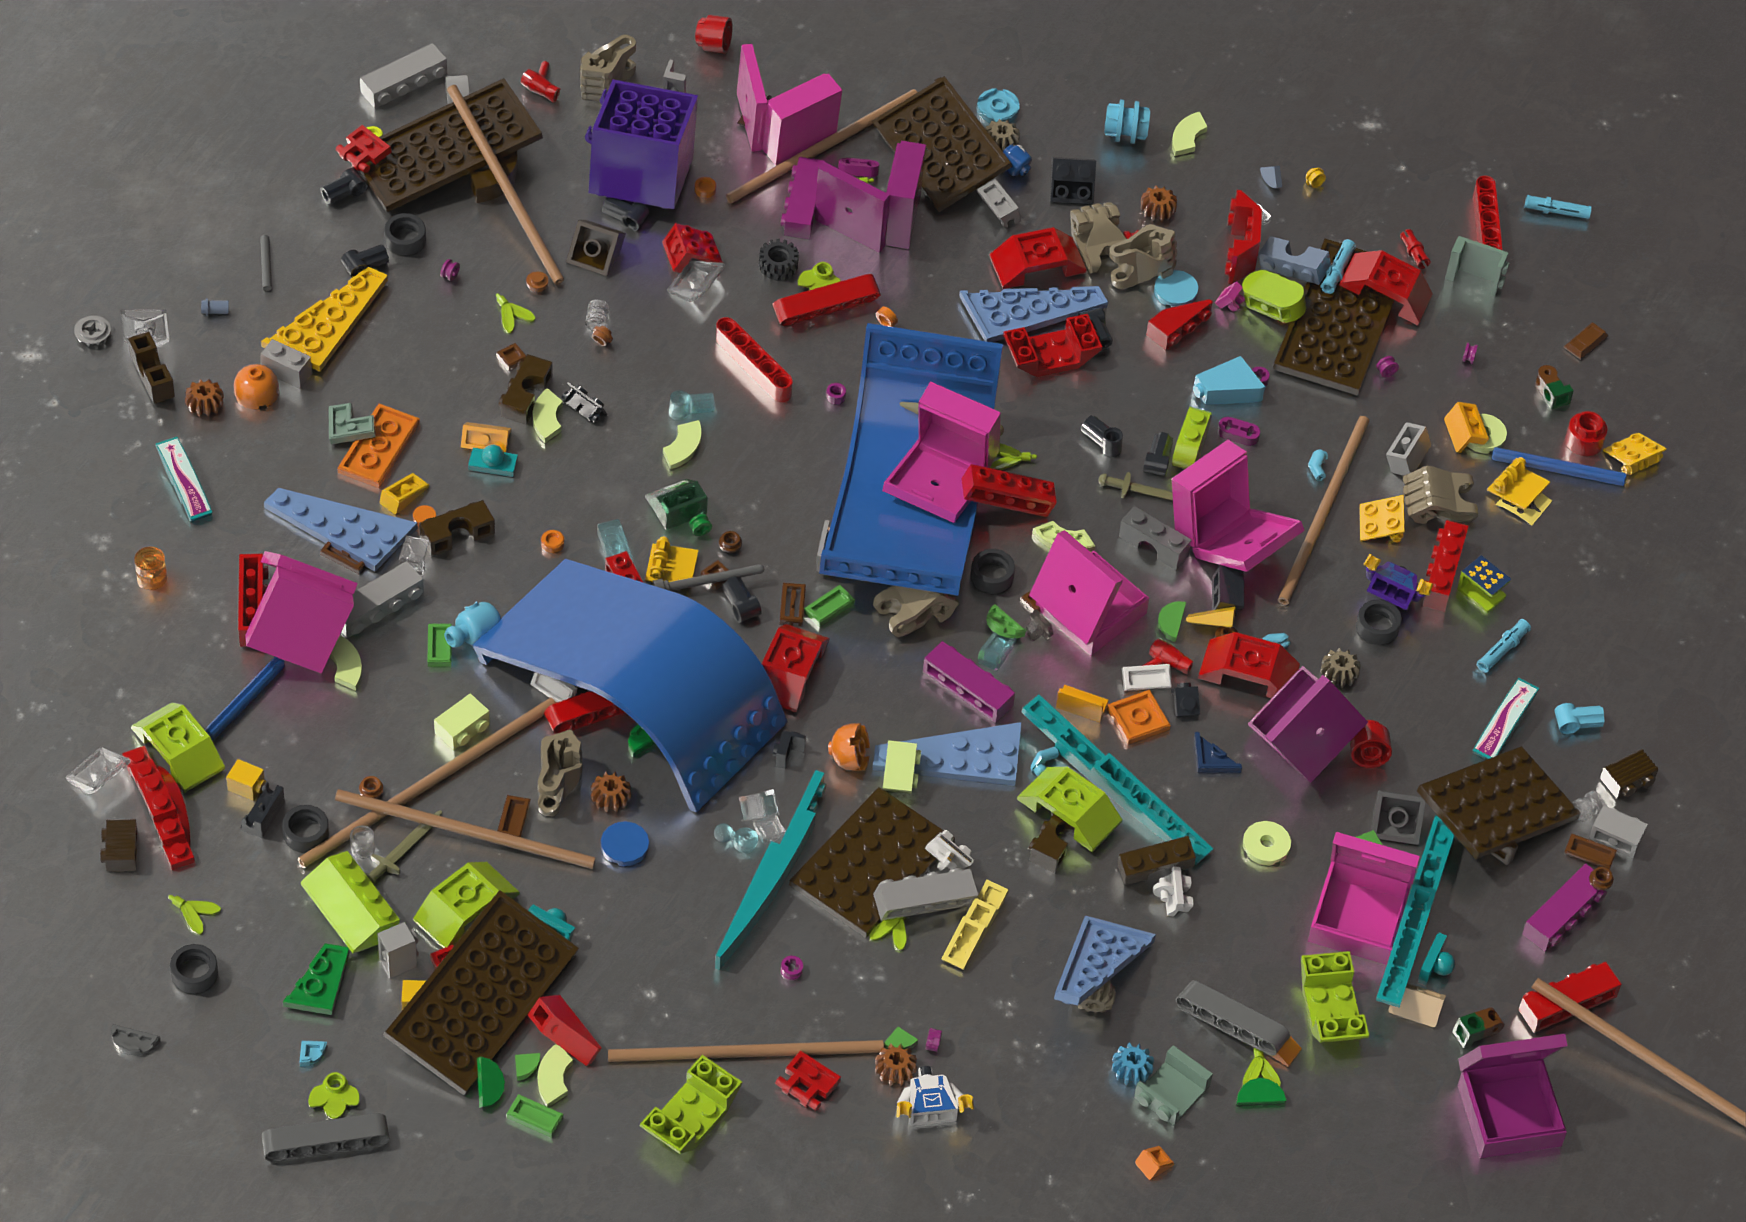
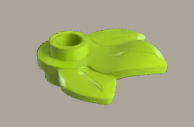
M819 262L812 270H806L801 273L798 278V286L808 287L809 290L840 282L841 280L834 275L832 266L829 263Z
M333 1072L326 1076L323 1084L312 1089L308 1104L311 1108L323 1106L324 1112L330 1119H338L344 1114L346 1105L357 1106L359 1104V1093L355 1087L348 1085L344 1075ZM334 1084L340 1085L336 1088L331 1087Z

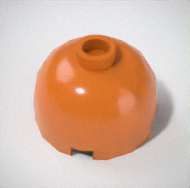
M250 364L243 367L237 373L234 380V395L237 402L243 407L253 410L259 409V406H271L279 396V383L275 373L267 366L261 364Z
M853 723L838 728L833 735L832 741L828 744L829 754L833 756L834 761L845 770L862 771L867 768L870 756L865 757V748H870V742L866 727L861 725V723Z

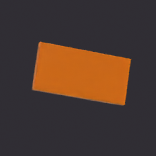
M378 403L371 414L375 418L376 437L355 440L337 468L339 474L376 488H380L420 424V418Z

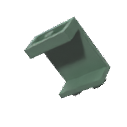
M1458 236L1451 251L1445 279L1454 282L1458 270L1494 282L1491 295L1495 296L1498 288L1502 289L1506 280L1503 274L1506 275L1510 262H1507L1508 252Z
M1173 1045L1167 1051L1165 1062L1145 1084L1140 1081L1138 1082L1134 1097L1142 1106L1149 1107L1156 1112L1160 1119L1175 1125L1210 1087L1213 1073Z

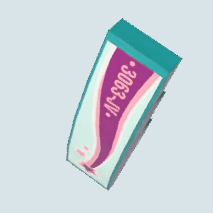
M178 437L156 443L155 446L170 483L174 486L189 521L193 522L211 516L213 512Z
M1521 678L1516 680L1472 750L1473 754L1485 760L1500 754L1537 695L1538 687Z

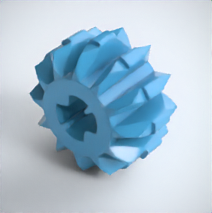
M1130 1042L1126 1048L1120 1046L1118 1052L1112 1058V1072L1116 1073L1117 1080L1125 1079V1085L1129 1081H1133L1135 1086H1137L1139 1080L1146 1083L1148 1076H1151L1154 1069V1058L1149 1056V1048L1141 1050L1140 1043L1133 1047Z

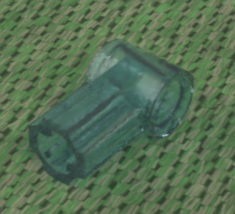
M682 390L674 391L670 395L668 414L674 420H684L688 414L714 412L713 393L689 395Z

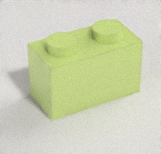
M471 693L434 719L435 734L453 751L460 746L466 745L474 735L485 731L490 724L489 710Z
M888 740L883 790L912 794V788H917L918 774H914L915 764L920 765L921 750H917L916 743Z

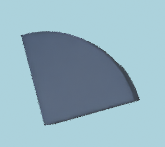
M1280 166L1260 168L1264 181L1270 187H1282Z

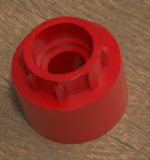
M708 15L706 18H701L697 23L695 32L696 44L701 46L704 51L726 54L732 40V19L716 15Z
M1585 411L1574 415L1569 422L1565 437L1567 447L1573 453L1580 456L1598 454L1605 442L1608 431L1607 424L1595 412Z
M1367 720L1368 723L1350 741L1351 757L1359 766L1374 768L1385 764L1392 756L1390 732L1379 722Z

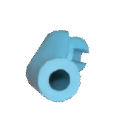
M1321 449L1313 452L1308 463V467L1316 481H1322L1326 478L1321 465L1326 462L1324 459L1328 460V453Z
M1285 633L1268 634L1262 638L1263 640L1281 644L1284 648L1291 645L1288 639L1289 636Z
M1052 747L1039 751L1031 764L1032 773L1039 776L1046 769V766H1044L1046 761L1058 758V749Z

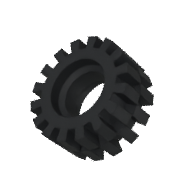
M776 239V242L769 240V245L766 242L763 244L759 253V269L762 270L761 273L763 275L767 273V278L769 279L771 276H774V280H778V277H781V280H785V276L791 278L792 274L795 275L798 269L799 252L792 242L787 244L788 240L784 239L783 242H780V239ZM774 257H782L785 258L786 261L775 262L771 259Z

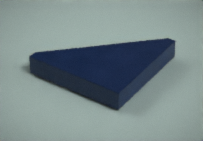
M1195 732L1194 742L1198 773H1241L1242 765L1240 763L1234 762L1227 756L1226 752L1214 743L1211 744L1201 737L1200 732Z

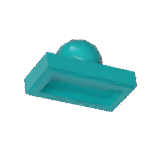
M495 444L488 445L484 449L473 448L468 470L514 477L518 454L505 453L500 446Z
M534 904L529 908V912L571 942L575 927L567 923V916L561 909L552 908L545 911Z
M1442 933L1436 935L1421 967L1418 983L1426 986L1433 970L1438 975L1445 976L1455 969L1456 963L1453 955L1442 951L1447 935Z

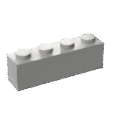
M432 43L360 77L361 93L374 108L387 104L397 97L403 96L418 87H422L446 75L447 58Z
M406 561L355 591L353 594L354 606L342 629V634L346 638L359 634L367 626L379 622L384 616L399 610L409 601L419 598L424 593L423 578Z
M955 868L948 873L939 874V872H932L924 877L908 876L900 881L885 880L878 885L873 895L880 919L887 920L969 906L978 897V892L971 869L962 870L961 868Z

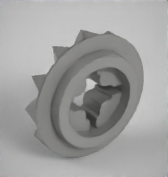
M100 316L84 317L75 325V338L79 340L80 344L86 343L88 347L91 344L98 346L100 342H106L107 337L111 336L110 324ZM96 327V332L90 335L89 332Z

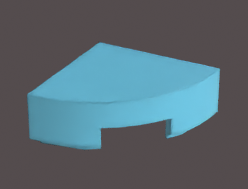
M302 1041L300 1067L310 1066L318 1062L326 1053L327 1042Z

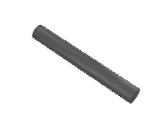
M262 235L260 239L263 290L271 291L270 240L268 235Z

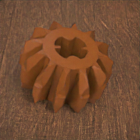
M1156 185L1154 189L1148 188L1146 193H1143L1141 196V211L1144 212L1145 217H1152V221L1159 219L1162 222L1164 218L1170 220L1177 209V196L1173 195V190H1166L1165 186L1158 188Z
M200 379L199 383L192 382L190 387L186 388L185 404L189 407L191 413L197 412L199 417L202 414H206L209 417L211 412L217 414L218 408L223 407L224 393L218 382L212 383L210 379L203 382Z
M605 771L603 777L597 776L595 782L591 785V800L596 802L598 809L605 807L606 813L609 809H614L617 813L619 807L625 808L627 801L631 799L630 782L626 781L624 775L617 777L616 771L612 775H608Z
M891 1043L888 1049L881 1048L880 1054L875 1058V1072L880 1075L881 1082L889 1080L890 1086L894 1082H898L900 1086L904 1084V1080L910 1082L912 1075L917 1071L916 1055H911V1048L904 1050L902 1044L895 1048Z

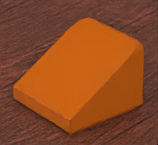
M1290 1036L1278 1053L1271 1057L1289 1067L1302 1051V1048Z
M1160 1146L1143 1150L1135 1161L1136 1165L1149 1180L1174 1166V1162Z

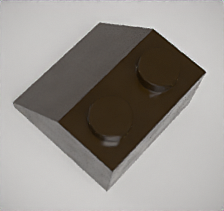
M586 219L578 220L566 263L608 276L620 255L626 233Z

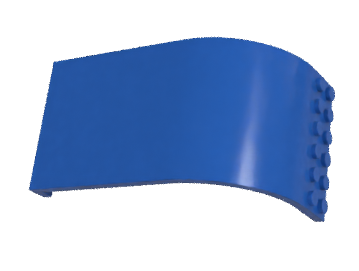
M867 323L851 443L825 549L822 550L819 574L959 595L978 502L971 501L955 523L882 490L886 479L916 441L919 440L918 414L900 406L899 403H918L931 381L994 409L1003 344ZM932 482V483H931V484L934 485V486H938V485H939V484L936 483V482Z
M564 559L510 609L494 627L473 644L480 663L487 665L495 658L590 690L621 708L646 731L659 747L674 772L689 809L694 812H698L788 722L773 684L757 656L744 640L712 611L681 594L568 559Z

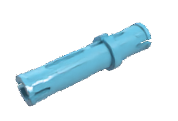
M1530 195L1526 196L1524 206L1526 209L1540 210L1545 214L1551 212L1585 218L1587 220L1590 218L1592 208L1591 206L1552 200L1548 196L1541 198Z
M1346 239L1343 241L1333 264L1328 267L1326 278L1321 284V288L1325 293H1333L1337 283L1342 280L1344 276L1343 271L1356 248L1352 240Z
M1520 619L1512 629L1505 631L1502 638L1477 661V667L1484 673L1489 672L1512 647L1515 648L1519 645L1520 639L1531 630L1530 624L1526 620Z

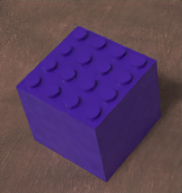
M613 79L608 92L605 89L600 98L602 106L593 128L590 125L585 134L586 142L591 144L588 193L674 209L693 160L698 95Z

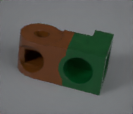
M1543 365L1538 369L1535 384L1550 409L1571 404L1574 390L1570 384L1564 386L1557 376V370L1550 365Z
M1490 1007L1459 1017L1452 1032L1462 1047L1467 1048L1472 1046L1475 1041L1499 1033L1505 1024L1495 1009Z

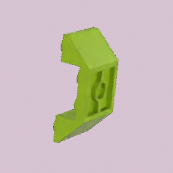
M170 703L131 726V729L144 744L151 742L170 765L171 775L184 793L225 769V765L210 736L183 704Z
M1068 766L1047 767L1017 797L1018 801L1034 812H1037L1044 806L1075 828L1073 839L1091 852L1122 823L1121 816L1107 794Z
M468 862L430 891L414 916L413 921L442 948L450 945L454 946L465 933L464 926L480 915L499 890L512 899L519 896L520 892L488 862Z
M1350 951L1302 955V992L1312 1035L1320 1043L1369 1038L1365 1015H1359L1352 985L1354 968Z
M702 1055L687 1071V1080L682 1088L662 1110L655 1106L640 1123V1127L679 1154L694 1150L727 1114L742 1086V1081Z

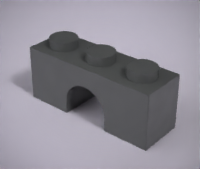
M1134 506L1121 520L1119 538L1136 548L1144 541L1149 542L1157 550V560L1170 568L1177 570L1188 558L1191 539Z

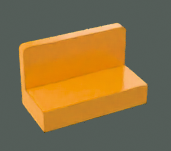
M1457 402L1445 416L1444 421L1456 452L1461 453L1469 443L1485 445L1489 440L1476 404Z
M466 422L463 425L460 448L484 449L488 445L495 444L500 446L503 452L507 453L508 438L512 428Z
M1064 684L1063 689L1060 688L1058 691L1056 708L1100 723L1109 700Z

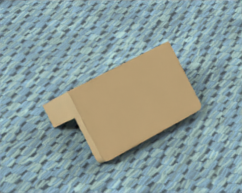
M1407 983L1400 1008L1390 1005L1388 1011L1389 1013L1435 1027L1446 995Z

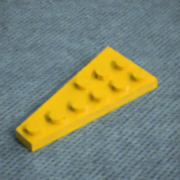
M367 267L348 280V284L343 288L332 291L330 297L324 301L319 300L296 316L294 322L286 327H280L272 337L263 339L261 347L265 348L272 339L311 356L312 368L321 372L387 283L388 275Z

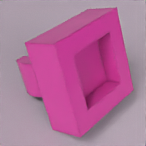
M1236 281L1223 290L1215 304L1220 309L1228 305L1231 311L1238 310L1240 307L1236 302L1241 304L1245 301V298L1239 294L1243 287Z

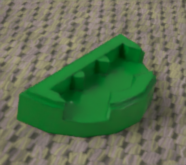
M640 725L631 730L628 739V749L632 757L655 744Z
M479 1057L477 1058L479 1108L492 1105L500 1099L504 1092L505 1080L503 1072L495 1062L488 1058Z
M1256 1078L1249 1080L1242 1086L1237 1095L1236 1105L1286 1103L1287 1100L1284 1091L1277 1083L1270 1079Z

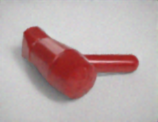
M547 61L541 63L539 72L531 69L525 71L521 77V84L531 92L546 97L552 103L558 100L561 88L553 85L546 79L550 66Z
M1158 638L1152 643L1149 650V655L1154 659L1142 665L1170 664V667L1187 675L1193 667V660L1185 656L1172 644Z

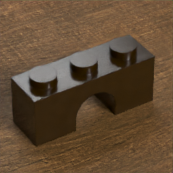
M150 332L129 337L130 357L153 404L174 398L173 379L166 365H161L157 346Z
M530 354L526 355L523 362H519L516 376L510 379L506 394H502L499 400L501 417L527 425L535 405V394L527 391L538 390L543 392L547 388L553 376V362Z
M484 500L472 502L467 506L450 510L445 514L420 522V538L432 557L452 549V533L467 532L473 541L495 534V519Z
M1051 813V819L1044 821L1040 829L1041 834L1038 838L1034 837L1028 850L1031 851L1030 862L1056 873L1067 855L1068 843L1061 840L1058 836L1066 834L1074 837L1075 828L1054 813Z
M1188 835L1120 853L1117 865L1125 886L1147 880L1150 874L1159 870L1169 869L1170 873H1172L1174 866L1180 867L1181 870L1193 868L1196 857Z

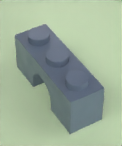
M1272 236L1268 238L1258 253L1261 269L1318 285L1325 277L1328 267L1331 266L1329 251L1309 246L1303 254L1292 256L1290 241Z

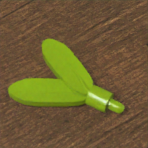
M496 294L497 302L501 306L502 325L507 333H512L514 330V317L525 322L535 321V316L531 311L509 303L504 295Z
M1000 443L998 455L1004 456V458L994 461L990 468L1002 471L1021 461L1037 459V455L1031 454V452L1021 453L1015 448Z
M173 895L168 896L172 904L181 909L189 928L198 935L203 933V923L198 914L215 915L221 911V908L213 902L186 901L178 895L175 897Z
M904 917L883 920L872 929L870 940H880L893 930L894 945L899 951L903 950L906 946Z
M1254 1048V1059L1244 1075L1243 1085L1249 1080L1259 1078L1261 1074L1263 1078L1270 1079L1280 1086V1078L1264 1058V1052Z

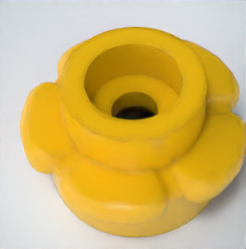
M1312 168L1306 174V184L1311 185L1313 188L1320 187L1325 182L1326 176L1321 168Z

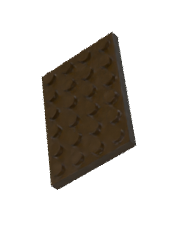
M945 76L872 120L874 127L894 153L897 143H901V141L926 145L922 191L938 212H941L1012 167L1009 159Z
M1522 746L1423 783L1417 789L1418 794L1475 859L1575 821L1581 814Z
M878 787L789 880V886L867 938L872 929L882 921L873 895L878 885L882 881L889 879L900 881L908 876L924 877L938 862V859L928 852L925 847L944 830Z

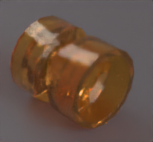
M152 546L140 549L134 557L137 583L143 589L157 590L167 581L164 553L157 547Z

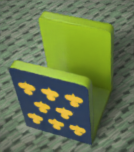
M1481 555L1461 571L1457 590L1488 613L1506 598V593L1501 589L1510 583L1511 578Z

